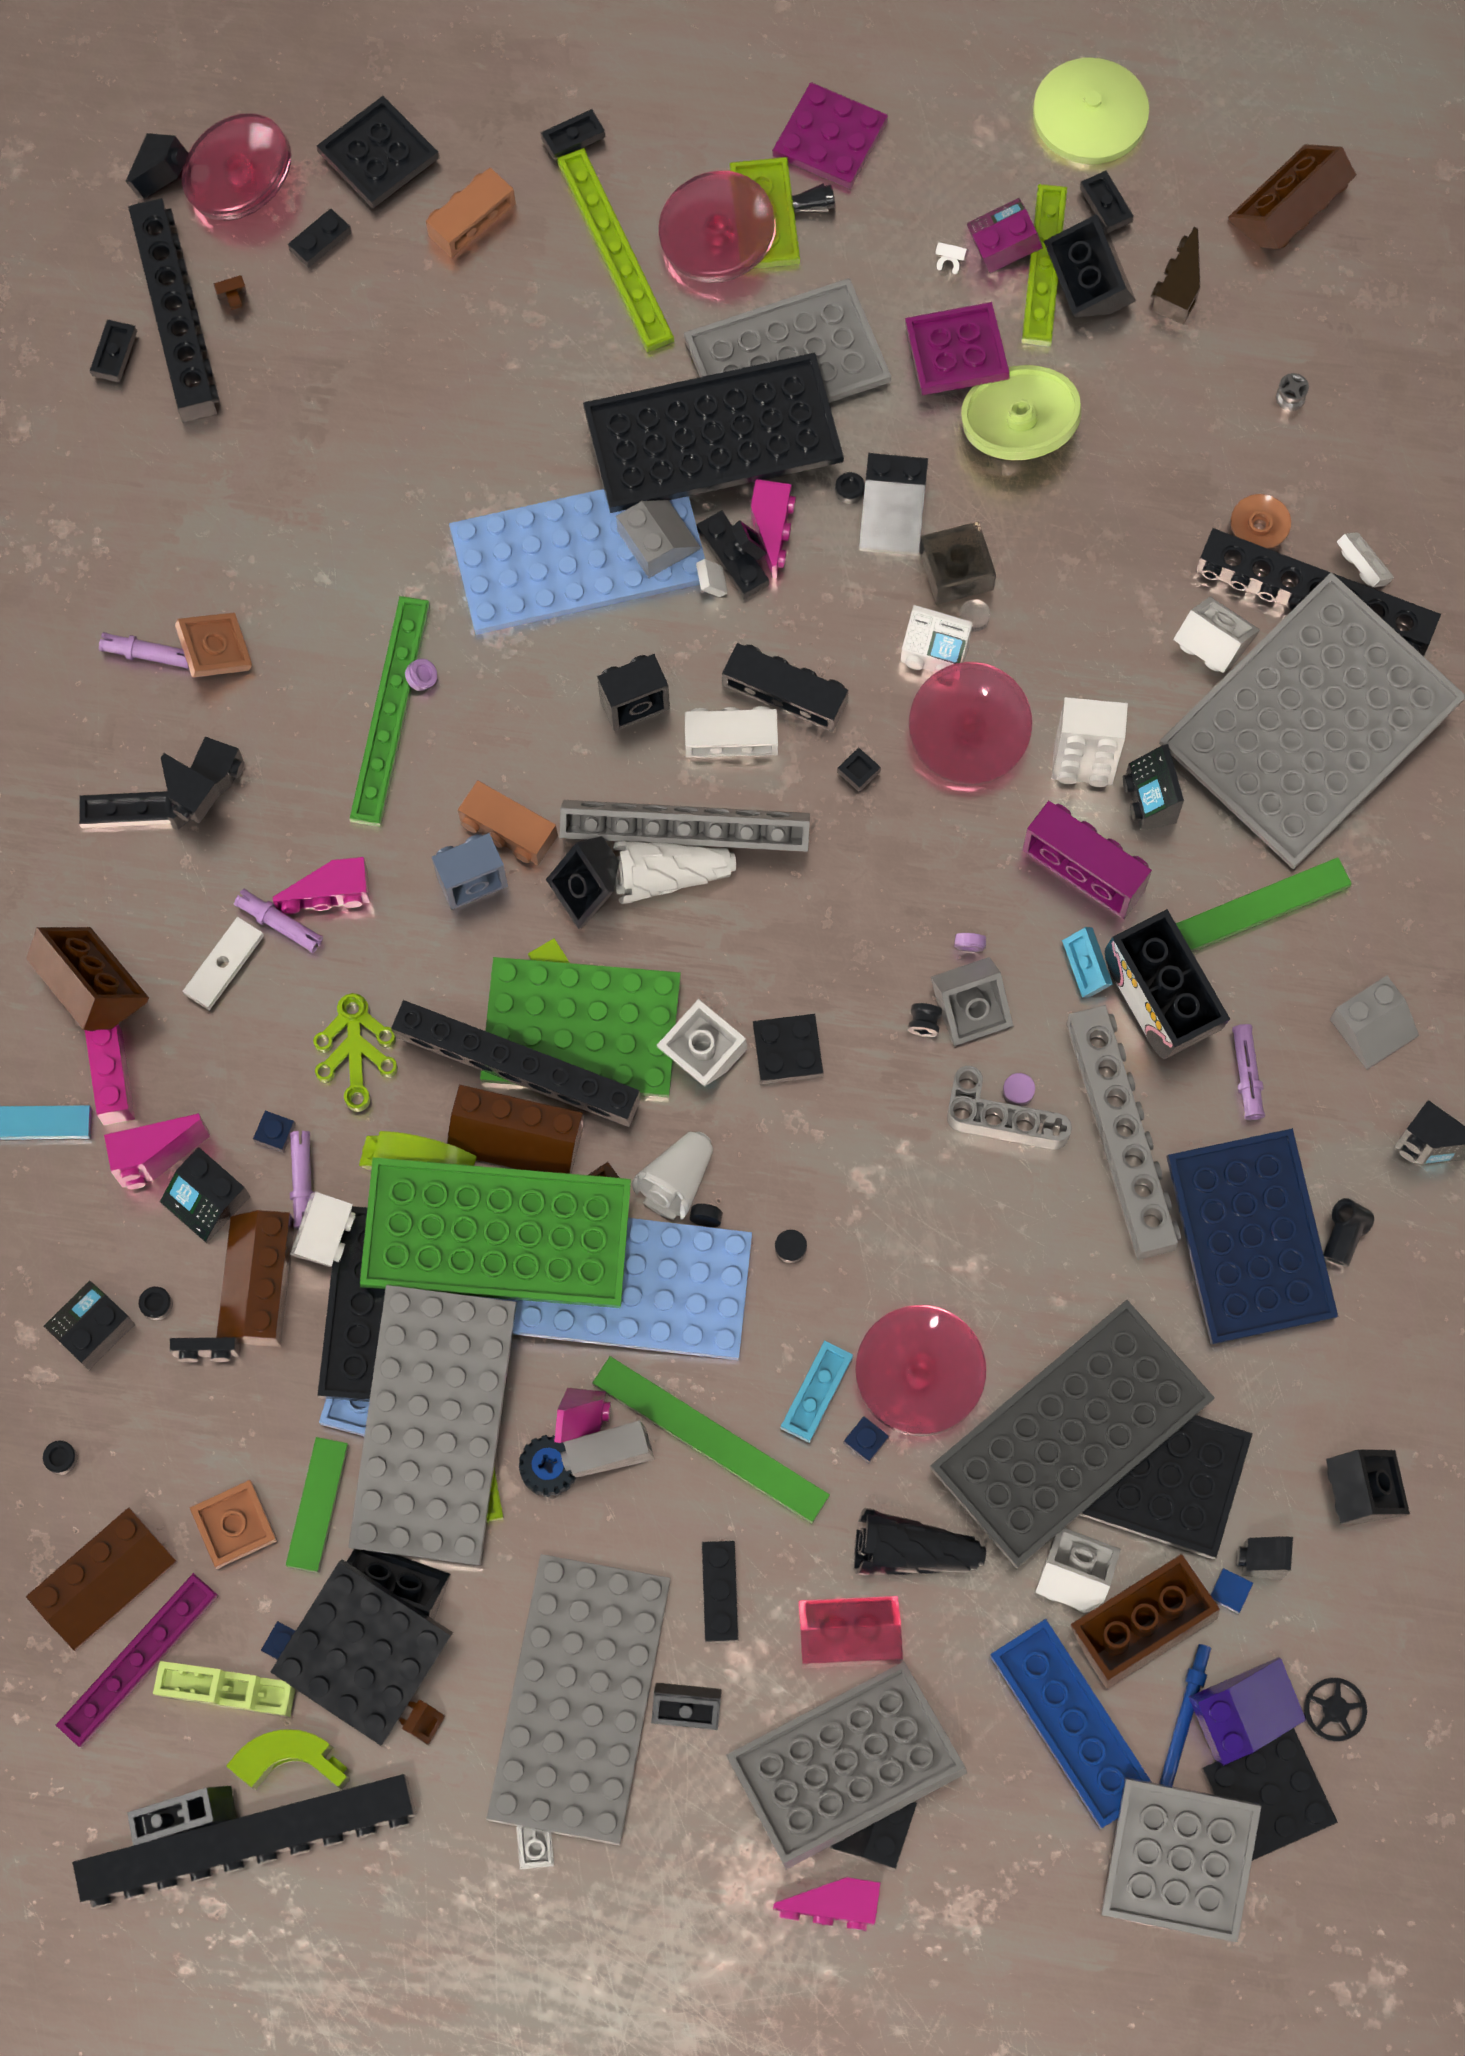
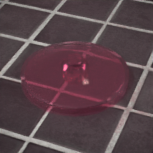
M245 113L219 121L207 129L196 140L189 151L182 170V186L186 197L201 214L214 220H235L256 212L278 193L287 178L291 165L289 141L279 126L263 115Z
M711 171L689 179L679 186L668 198L659 219V239L669 262L686 277L707 283L730 281L751 271L765 257L775 235V214L767 194L754 180L736 172Z
M978 662L953 664L933 674L918 690L909 715L910 740L918 758L933 774L948 782L960 785L986 784L1007 774L1024 755L1032 732L1030 705L1020 686L1002 670Z
M915 1305L903 1307L886 1314L868 1330L857 1353L855 1376L863 1403L878 1421L902 1434L931 1436L956 1427L972 1413L984 1389L986 1361L978 1338L960 1318L937 1307Z

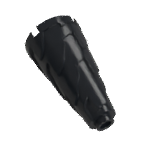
M864 1508L860 1514L858 1522L866 1523V1528L856 1531L854 1568L857 1569L855 1572L857 1575H907L912 1573L930 1574L939 1572L971 1573V1570L977 1571L978 1566H984L986 1547L981 1546L980 1541L975 1540L973 1536L952 1533L942 1528L922 1524L916 1520L884 1514L875 1509Z

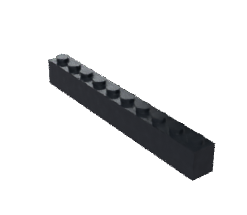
M402 1774L84 1858L72 1863L80 1903L91 1904L93 1909L112 1904V1897L124 1895V1899L127 1900L145 1895L144 1889L157 1886L158 1891L177 1887V1880L190 1877L191 1882L208 1879L211 1877L210 1871L224 1868V1873L238 1871L245 1868L244 1862L257 1859L258 1864L272 1862L278 1859V1853L290 1850L291 1855L311 1851L310 1845L323 1842L324 1847L344 1842L343 1836L356 1833L357 1838L370 1836L377 1833L376 1827L389 1824L390 1829L407 1826L410 1824L409 1819L417 1816L408 1777Z

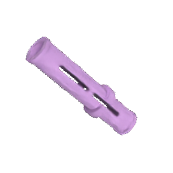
M107 632L101 634V638H104L100 639L99 651L101 652L105 651L124 655L129 660L139 658L189 669L184 651L181 648L138 640L137 636L133 635L127 638L108 634Z
M245 888L240 891L242 897L239 895L236 897L234 906L254 916L259 924H267L308 949L311 953L317 950L315 945L320 946L323 940L322 935L315 933L279 911L271 901L265 902L248 892Z
M1241 1024L1232 1028L1240 1077L1238 1092L1242 1094L1245 1120H1259L1265 1117L1261 1095L1264 1087L1258 1075L1252 1025Z
M299 1131L290 1132L293 1184L290 1200H293V1228L296 1229L300 1227L302 1215H304L310 1195L315 1192L311 1189L309 1131H302L301 1144H299Z

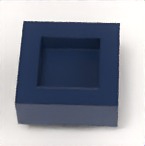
M265 1110L253 1140L255 1143L284 1153L290 1139V1132H293L296 1123L291 1119Z
M863 1416L843 1441V1444L867 1463H870L887 1442L889 1435Z
M277 1621L261 1651L278 1660L295 1630Z

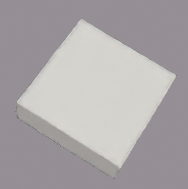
M707 559L697 562L696 566L701 590L717 597L728 594L723 566Z

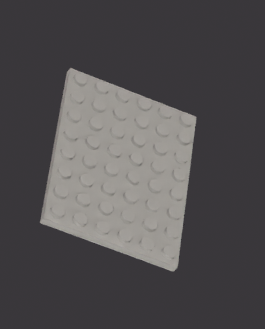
M1331 572L1160 740L1159 744L1161 746L1168 744L1171 755L1294 870L1465 700V694Z

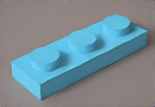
M824 1340L781 1425L782 1430L808 1443L811 1442L853 1359V1354Z

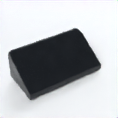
M656 1683L651 1723L718 1730L722 1690Z

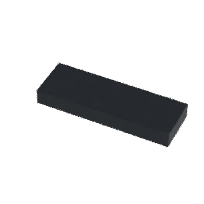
M167 791L81 795L79 825L81 828L171 824L168 815L172 804Z

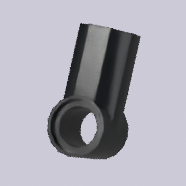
M1343 1198L1333 1207L1332 1220L1335 1225L1323 1255L1329 1261L1348 1267L1360 1237L1367 1234L1374 1224V1214L1355 1201Z

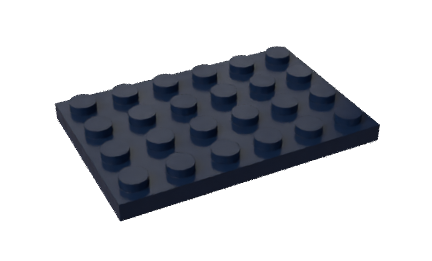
M1293 1128L1166 1156L1211 1345L1338 1317Z

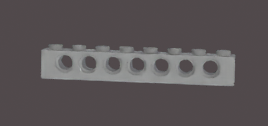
M563 800L560 808L559 838L588 840L603 836L605 841L808 852L810 813Z
M1106 1005L1071 1013L1066 1024L1137 1260L1175 1251L1178 1240H1181L1180 1229L1177 1222H1172L1168 1210L1172 1209L1171 1200L1168 1192H1163L1159 1180L1163 1179L1161 1167L1158 1161L1153 1162L1150 1150H1153V1141L1149 1131L1144 1132L1141 1121L1144 1120V1112L1141 1103L1135 1102L1132 1093L1135 1090L1132 1073H1126L1123 1062L1126 1061V1053L1123 1044H1117L1114 1032H1117L1115 1017L1113 1014H1108ZM1099 1037L1104 1040L1106 1046L1102 1048L1094 1047L1090 1043V1039ZM1104 1066L1110 1067L1115 1075L1104 1077L1100 1074L1099 1068ZM1118 1096L1123 1100L1124 1105L1114 1107L1108 1102L1107 1098ZM1120 1125H1126L1132 1130L1133 1134L1128 1137L1122 1136L1117 1132L1116 1128ZM1136 1155L1140 1158L1142 1164L1137 1167L1131 1166L1127 1163L1125 1157ZM1145 1185L1150 1189L1151 1194L1146 1197L1140 1196L1136 1193L1134 1187ZM1144 1216H1156L1160 1221V1225L1156 1227L1148 1226L1144 1221Z

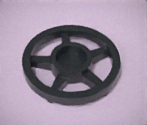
M1327 1678L1316 1683L1308 1691L1304 1700L1303 1712L1306 1723L1317 1736L1327 1741L1341 1742L1354 1737L1363 1728L1367 1718V1704L1363 1694L1353 1683L1342 1678ZM1335 1684L1333 1696L1326 1700L1313 1696L1315 1691L1321 1686ZM1341 1685L1353 1691L1359 1702L1347 1703L1341 1697ZM1310 1700L1321 1706V1713L1324 1717L1317 1727L1310 1716ZM1361 1707L1359 1723L1351 1731L1346 1718L1350 1710ZM1328 1723H1339L1347 1734L1331 1736L1322 1732L1321 1729Z

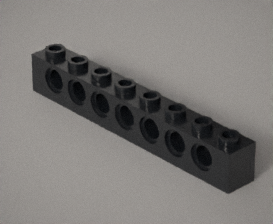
M162 198L130 205L128 208L182 422L216 415L215 403L220 402L216 385H210L208 377H212L213 372L209 359H203L202 352L207 351L203 333L197 334L196 326L201 324L197 309H191L189 301H193L194 296L190 283H184L183 276H187L188 272L184 258L178 259L177 251H181L182 248L178 233L172 234L171 226L176 225L172 209L165 208ZM162 257H167L165 260H159ZM168 282H174L171 285L165 286ZM174 307H180L178 310L170 311ZM181 332H186L183 336H176ZM189 357L193 358V359L190 360V361L183 362V360L186 359V358H189ZM193 383H200L196 387H189Z
M1212 528L1196 570L1207 579L1226 582L1236 590H1247L1257 594L1265 601H1276L1284 604L1290 610H1293L1331 573ZM1226 560H1233V561H1235L1238 565H1236V566H1231V565H1228L1225 561H1226ZM1253 571H1262L1266 576H1257ZM1334 574L1424 657L1440 619V613ZM1289 581L1295 587H1286L1282 582ZM1396 625H1405L1409 630L1402 631Z
M405 1000L402 1001L391 1027L394 1036L398 1039L627 1127H630L641 1100L640 1090Z

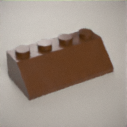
M1305 144L1229 215L1228 219L1260 247L1281 249L1289 244L1290 239L1299 230L1308 226L1310 220L1329 205V201L1338 193L1343 192L1348 187V183L1357 175L1343 147Z
M91 927L36 928L26 959L83 1030L112 1029L148 1002V995Z
M459 1084L451 1112L447 1144L477 1156L476 1161L507 1169L571 1174L585 1124L584 1117L581 1112Z
M256 1210L230 1217L216 1337H235L240 1344L281 1347L291 1261L290 1252L294 1235V1219L290 1212Z
M128 1507L32 1590L26 1598L61 1638L76 1651L175 1565L177 1561L138 1515Z
M1181 1554L1079 1618L1070 1626L1088 1662L1106 1689L1218 1619L1220 1608Z

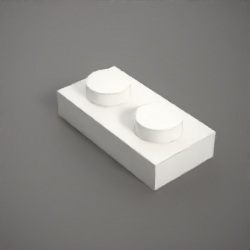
M1359 532L1346 533L1337 541L1338 545L1342 548V555L1349 562L1354 563L1360 571L1361 579L1367 585L1373 588L1386 586L1395 578Z

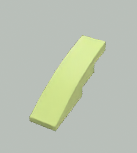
M159 1661L153 1695L290 1717L296 1689L283 1680L227 1672L215 1668Z

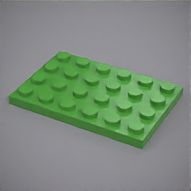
M493 957L485 1031L640 1090V1095L669 1098L673 1060L657 1048V1044L677 1022L681 972ZM481 1070V1082L518 1085Z

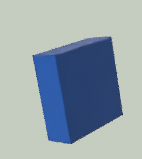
M1223 1568L1210 1595L1215 1603L1239 1614L1253 1582Z

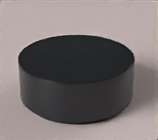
M847 472L837 478L835 494L840 501L853 504L863 498L865 482L859 474Z
M695 1204L691 1207L689 1219L700 1226L718 1227L721 1225L723 1212L718 1207L710 1204Z
M785 1230L780 1233L775 1241V1252L778 1258L785 1263H796L803 1259L807 1251V1241L803 1234L796 1230Z
M149 1287L139 1297L140 1311L148 1319L161 1320L170 1313L172 1298L161 1287Z
M54 1441L45 1448L43 1463L54 1474H67L73 1470L77 1463V1452L66 1441Z

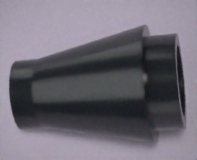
M822 183L800 194L792 195L795 213L829 212V209L836 208L832 185L825 186Z

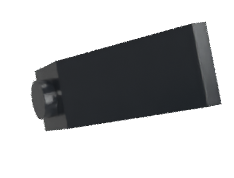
M205 736L190 768L215 782L221 795L232 786L235 778L241 776L244 769V761L239 748ZM172 806L168 819L172 827L179 830L189 821L178 817L173 812L174 808Z
M231 1786L206 1787L127 1812L133 1846L237 1818Z

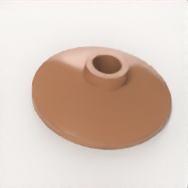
M1254 494L1245 497L1237 503L1231 515V529L1236 537L1267 549L1275 548L1283 543L1291 529V517L1288 509L1280 500L1270 495ZM1261 524L1264 526V529H1257L1254 525Z

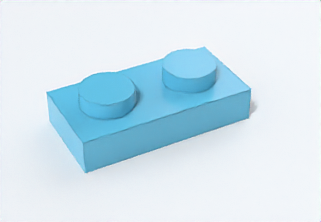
M1084 927L1062 940L1082 997H1091L1113 985L1093 927Z

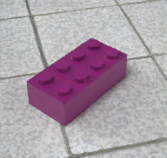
M1048 800L1027 828L1022 851L1121 918H1126L1146 891L1152 872L1147 862L1138 856L1132 857L1123 851L1122 846L1117 841L1111 838L1105 839L1097 833L1096 828L1086 821L1080 822L1071 816V812L1061 804L1055 805Z

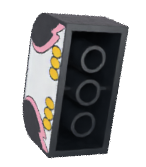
M1168 909L1111 938L1104 951L1110 974L1148 1042L1160 1057L1167 1059L1221 1031L1225 1027L1230 1017Z

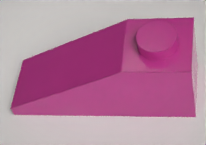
M567 1388L557 1409L554 1442L562 1443L600 1431L603 1421L609 1422L611 1402H605L606 1392Z

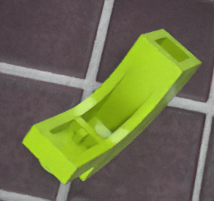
M380 1131L379 1136H366L359 1166L371 1170L373 1157L474 1166L477 1156L434 1139L407 1133Z
M285 1729L260 1735L243 1746L226 1765L227 1768L255 1790L258 1789L275 1768L293 1761L312 1765L341 1790L350 1781V1778L344 1774L348 1769L333 1755L329 1760L326 1759V1756L334 1747L322 1738L301 1730Z

